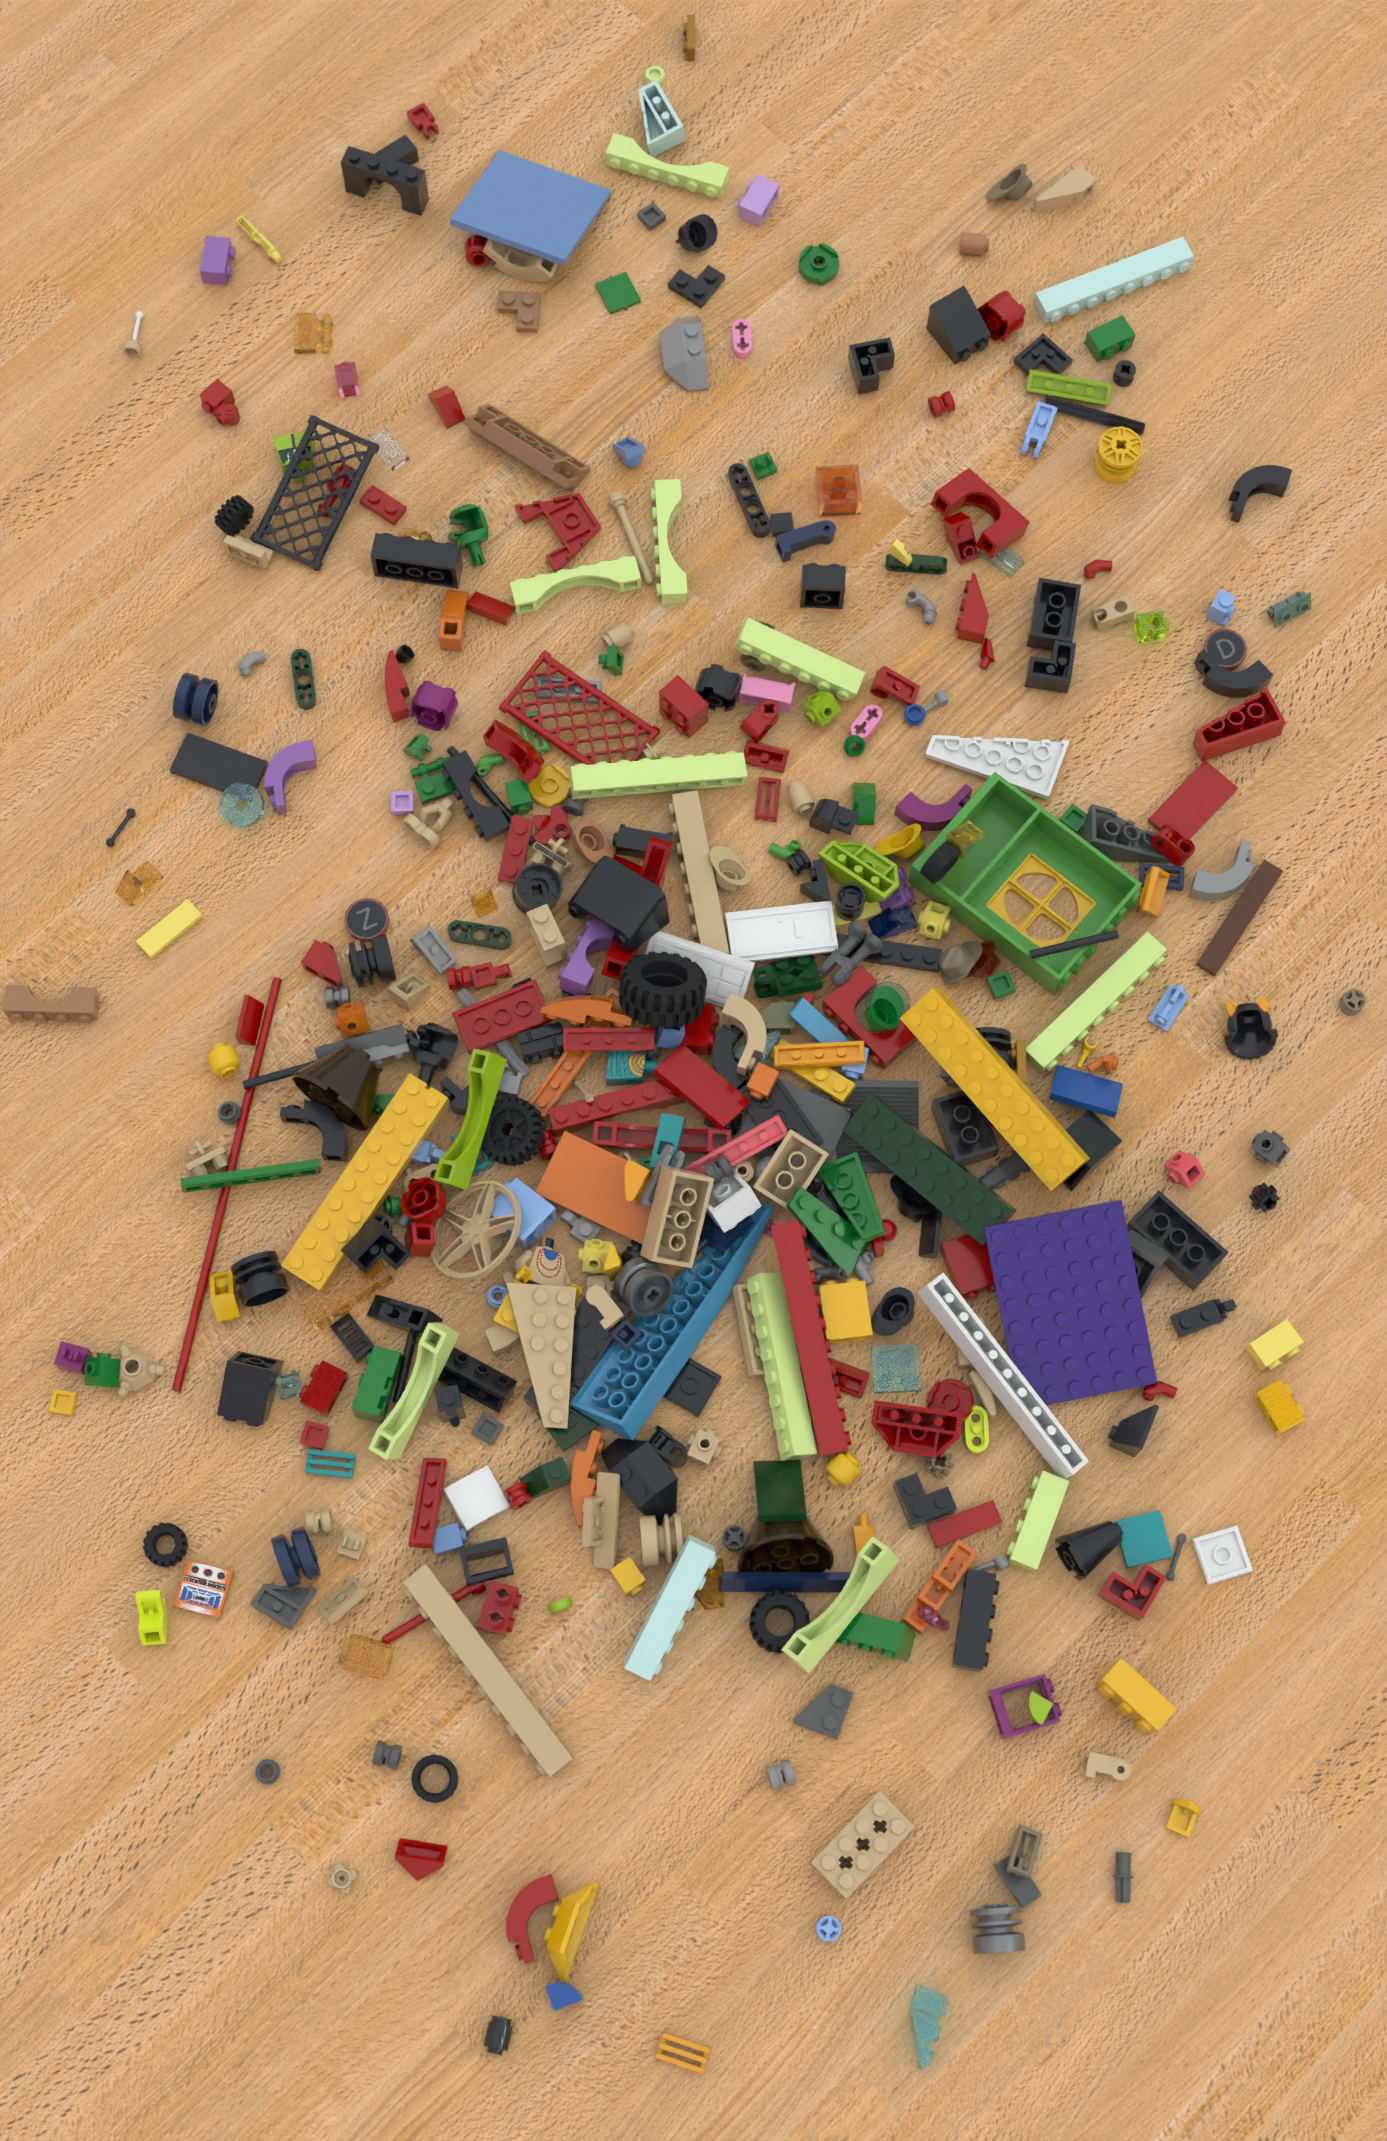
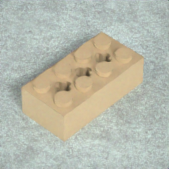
M661 1166L640 1252L641 1256L654 1262L687 1268L693 1267L714 1178L699 1172Z
M879 1791L809 1864L845 1900L915 1826ZM875 1821L885 1824L883 1827L885 1829L884 1833L881 1831L876 1833L873 1830L876 1827L873 1825ZM858 1839L861 1841L865 1839L868 1842L866 1845L868 1847L867 1851L864 1849L859 1851L856 1848L859 1845L856 1843ZM840 1857L844 1859L848 1857L851 1860L849 1863L851 1865L850 1869L846 1867L840 1868Z

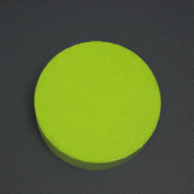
M569 1596L547 1606L550 1613L553 1614L572 1606V1601Z

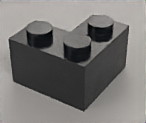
M890 337L849 345L848 361L858 394L877 391L880 380L878 371L893 369L895 353Z
M1055 640L1050 659L1030 656L1025 687L1067 693L1071 683L1076 643Z
M374 1217L341 1249L365 1274L381 1257L397 1270L412 1254Z
M917 1473L899 1479L893 1484L910 1530L950 1515L957 1509L948 1486L926 1495Z

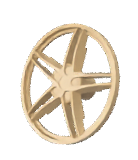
M496 1181L475 1182L468 1186V1190L461 1189L448 1200L447 1209L443 1216L434 1222L436 1244L431 1252V1256L436 1267L448 1277L456 1280L476 1279L495 1269L513 1248L520 1231L521 1208L515 1194L505 1185ZM482 1190L472 1218L452 1210L466 1196ZM496 1190L504 1193L509 1198L514 1214L490 1218L495 1203L494 1196ZM449 1213L465 1221L462 1227L447 1218ZM444 1222H447L462 1234L440 1256V1233ZM513 1228L507 1245L499 1256L491 1262V1253L495 1252L502 1243L501 1233H505L508 1229ZM472 1248L480 1270L471 1273H458L448 1267L455 1260L458 1261Z

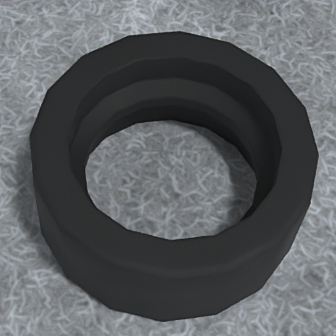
M949 841L944 842L928 858L920 873L932 884L937 883L954 866L961 852Z
M435 1754L425 1756L418 1761L411 1776L412 1786L416 1794L425 1801L432 1803L442 1802L451 1797L457 1788L459 1780L454 1764L444 1756ZM432 1764L442 1765L449 1773V1784L446 1789L436 1794L427 1792L422 1787L420 1780L423 1770Z

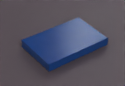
M1057 1065L1049 1099L1115 1118L1123 1084Z

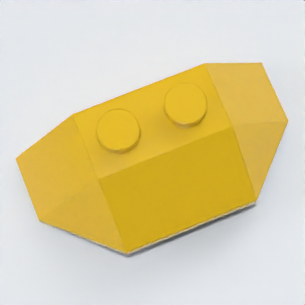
M596 1882L564 1897L561 1903L556 1902L552 1916L556 1917L553 1927L548 1926L543 1941L548 1942L546 1949L561 1981L567 1982L600 1885Z

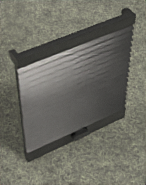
M780 1079L823 1140V1143L818 1146L827 1151L829 1155L822 1165L829 1163L843 1134V1128L848 1123L853 1110ZM747 1114L738 1136L756 1127L749 1114ZM769 1146L753 1156L763 1159L766 1156H773L775 1151ZM817 1172L812 1180L814 1183H820L822 1178Z
M850 1080L856 1084L855 1090L844 1105L837 1101L838 1105L853 1110L848 1120L849 1122L870 1094L877 1095L919 1130L918 1081ZM843 1131L837 1144V1159L858 1152L865 1173L895 1174Z

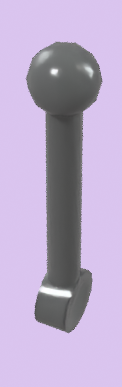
M1185 1534L1177 1536L1178 1544L1170 1571L1166 1573L1168 1581L1175 1579L1174 1571L1182 1544L1187 1540Z

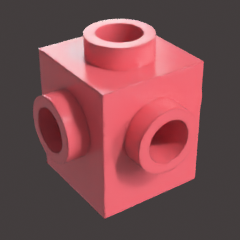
M1181 1150L1172 1155L1164 1164L1169 1180L1174 1184L1179 1183L1188 1189L1205 1175L1198 1159L1192 1153L1187 1154Z

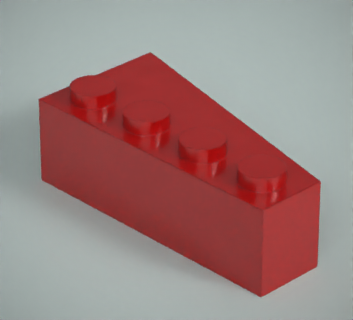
M1266 687L1256 696L1246 699L1245 703L1228 710V713L1224 716L1217 717L1196 730L1193 746L1201 761H1205L1280 736L1285 720Z

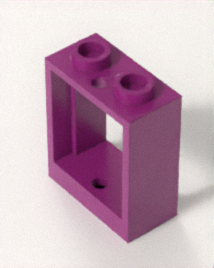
M1045 1674L987 1692L1002 1740L1060 1722L1059 1717L1062 1716V1712L1058 1702L1054 1703L1051 1694L1054 1693L1053 1684L1050 1678L1046 1679ZM1038 1684L1042 1697L1053 1703L1048 1713L1049 1719L1044 1720L1042 1725L1036 1722L1012 1730L1001 1695Z

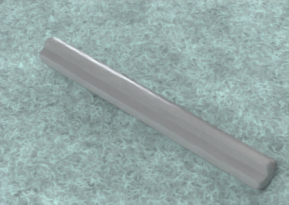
M466 988L461 989L457 993L458 999L465 1007L478 1003ZM507 1040L495 1044L496 1048L507 1059V1062L517 1074L518 1072L522 1073L523 1078L530 1074L528 1066Z

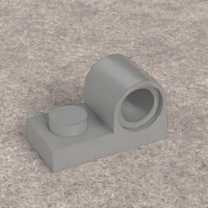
M431 925L426 926L410 939L415 949L428 959L439 974L457 961V958Z

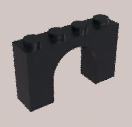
M351 146L347 147L341 160L346 192L365 198L372 183L371 178L380 179L389 183L398 191L404 211L422 216L429 201L425 170Z

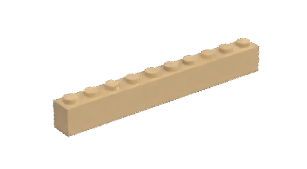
M425 1564L403 1581L406 1586L403 1589L411 1601L417 1600L420 1604L419 1612L425 1620L428 1618L432 1620L435 1624L432 1629L440 1639L444 1637L450 1644L447 1646V1649L455 1659L459 1656L464 1665L461 1667L469 1678L475 1677L479 1683L476 1685L479 1692L484 1698L487 1695L493 1701V1704L490 1706L498 1717L503 1715L508 1721L505 1726L513 1736L518 1735L523 1741L520 1746L528 1756L533 1754L538 1761L535 1766L543 1776L548 1774L549 1777H552L573 1760L572 1754L429 1565Z

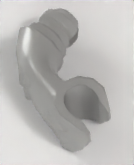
M910 590L908 596L914 599H907V606L910 608H914L917 605L923 607L924 623L932 624L937 615L934 605L928 598L916 590Z

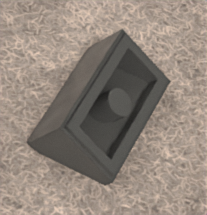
M1008 1855L995 1864L994 1867L1018 1905L1023 1909L1042 1894L1031 1877L1027 1881L1022 1876L1016 1877L1012 1872L1010 1874L1005 1872L1010 1856ZM1017 1856L1013 1864L1015 1867H1017L1019 1861Z

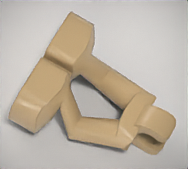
M446 797L441 803L437 801L421 808L419 818L413 814H408L402 820L403 827L414 837H418L419 841L427 848L434 850L440 842L436 833L443 829L452 817L453 800ZM436 812L440 817L431 828H428L424 825L426 816Z

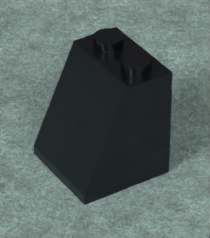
M965 286L960 287L930 305L926 329L954 364L966 361L972 354L977 351H983L988 346L991 333Z
M1087 1111L1065 1129L1090 1158L1063 1182L1071 1191L1103 1163L1122 1142L1092 1111Z
M241 1351L235 1353L227 1360L217 1415L223 1416V1419L227 1421H246V1424L249 1426L258 1427L263 1425L269 1418L283 1361Z

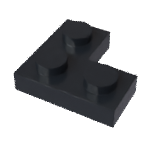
M710 265L704 269L697 279L679 269L669 281L668 288L702 309L723 283L725 275Z
M1043 333L1014 358L1013 363L1027 375H1029L1030 369L1035 370L1042 363L1053 373L1061 374L1072 364L1073 359Z

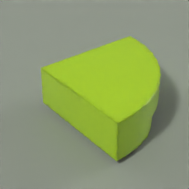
M1031 1691L1028 1705L1035 1722L1039 1725L1043 1724L1053 1703Z

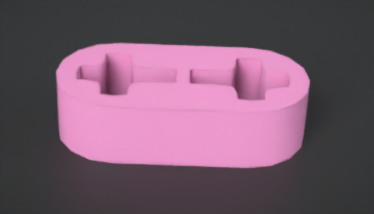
M738 319L732 325L733 352L740 359L749 357L752 352L751 326L745 319ZM740 327H742L744 330L743 335H740ZM740 343H744L745 350H741Z
M872 704L865 707L852 723L850 736L858 735L856 734V729L860 730L864 725V732L859 733L858 736L866 741L882 720L881 708ZM876 713V718L872 717L870 721H867L869 714Z

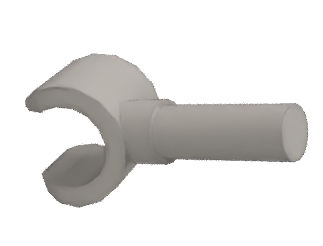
M945 690L935 693L936 700L924 707L925 713L934 707L947 705L948 697Z
M998 1555L988 1563L974 1568L977 1571H983L995 1565L1001 1571L1009 1565V1562L1005 1556Z

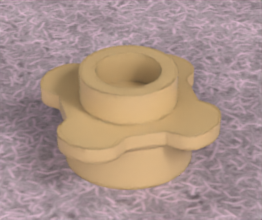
M646 743L647 748L643 752L647 758L651 760L660 759L659 757L662 754L656 745L651 747Z
M337 1864L334 1867L335 1871L332 1877L328 1879V1884L330 1887L339 1888L342 1893H348L351 1890L350 1885L352 1881L357 1878V1873L355 1870L344 1868L343 1864ZM341 1876L345 1877L344 1881L340 1880Z

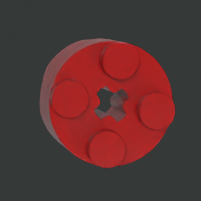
M1006 290L996 294L978 308L991 333L990 339L993 341L1001 340L1003 342L1022 328L1024 324L1025 308L1018 304Z

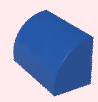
M556 1982L546 1985L553 2011L584 2000L579 1990L571 1984Z

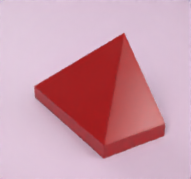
M400 1838L395 1853V1860L418 1881L444 1866L448 1846Z

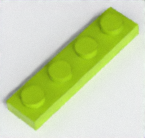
M1030 369L1026 391L1108 405L1112 383Z

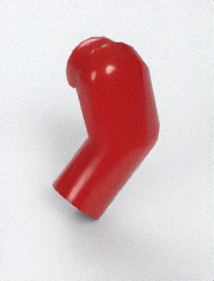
M1091 561L1083 569L1085 571L1084 577L1094 579L1095 572L1112 571V561Z
M1157 1381L1156 1384L1146 1385L1143 1388L1142 1397L1147 1401H1153L1154 1396L1163 1394L1173 1399L1177 1388L1162 1381Z

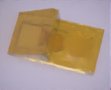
M967 820L948 833L945 842L949 841L961 852L959 858L963 859L969 849L979 842L985 833L971 821Z
M145 861L134 873L129 870L125 872L115 892L132 907L161 881L163 876L148 861Z

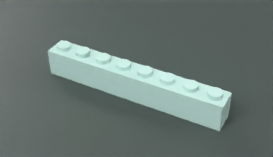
M1180 237L1035 293L1033 305L1043 324L1056 322L1066 315H1074L1079 310L1087 307L1092 308L1105 300H1113L1118 295L1129 294L1139 287H1147L1155 281L1165 280L1178 272H1186L1191 268L1194 255L1184 237Z

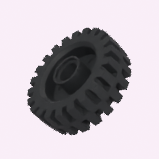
M507 1096L503 1097V1100H495L496 1104L493 1105L480 1148L485 1151L484 1153L498 1163L510 1166L522 1165L524 1161L528 1162L532 1159L531 1155L536 1156L538 1154L537 1147L542 1148L543 1143L540 1141L541 1139L545 1140L546 1136L543 1131H546V1125L543 1124L545 1122L544 1117L540 1115L541 1112L534 1105L524 1099ZM514 1127L513 1133L509 1135L510 1129Z

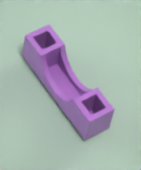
M594 917L593 919H588L585 926V934L579 935L576 942V950H571L567 958V966H562L558 975V979H560L559 989L575 996L586 995L593 983L595 969L588 963L587 956L597 950H609L616 937L614 929Z

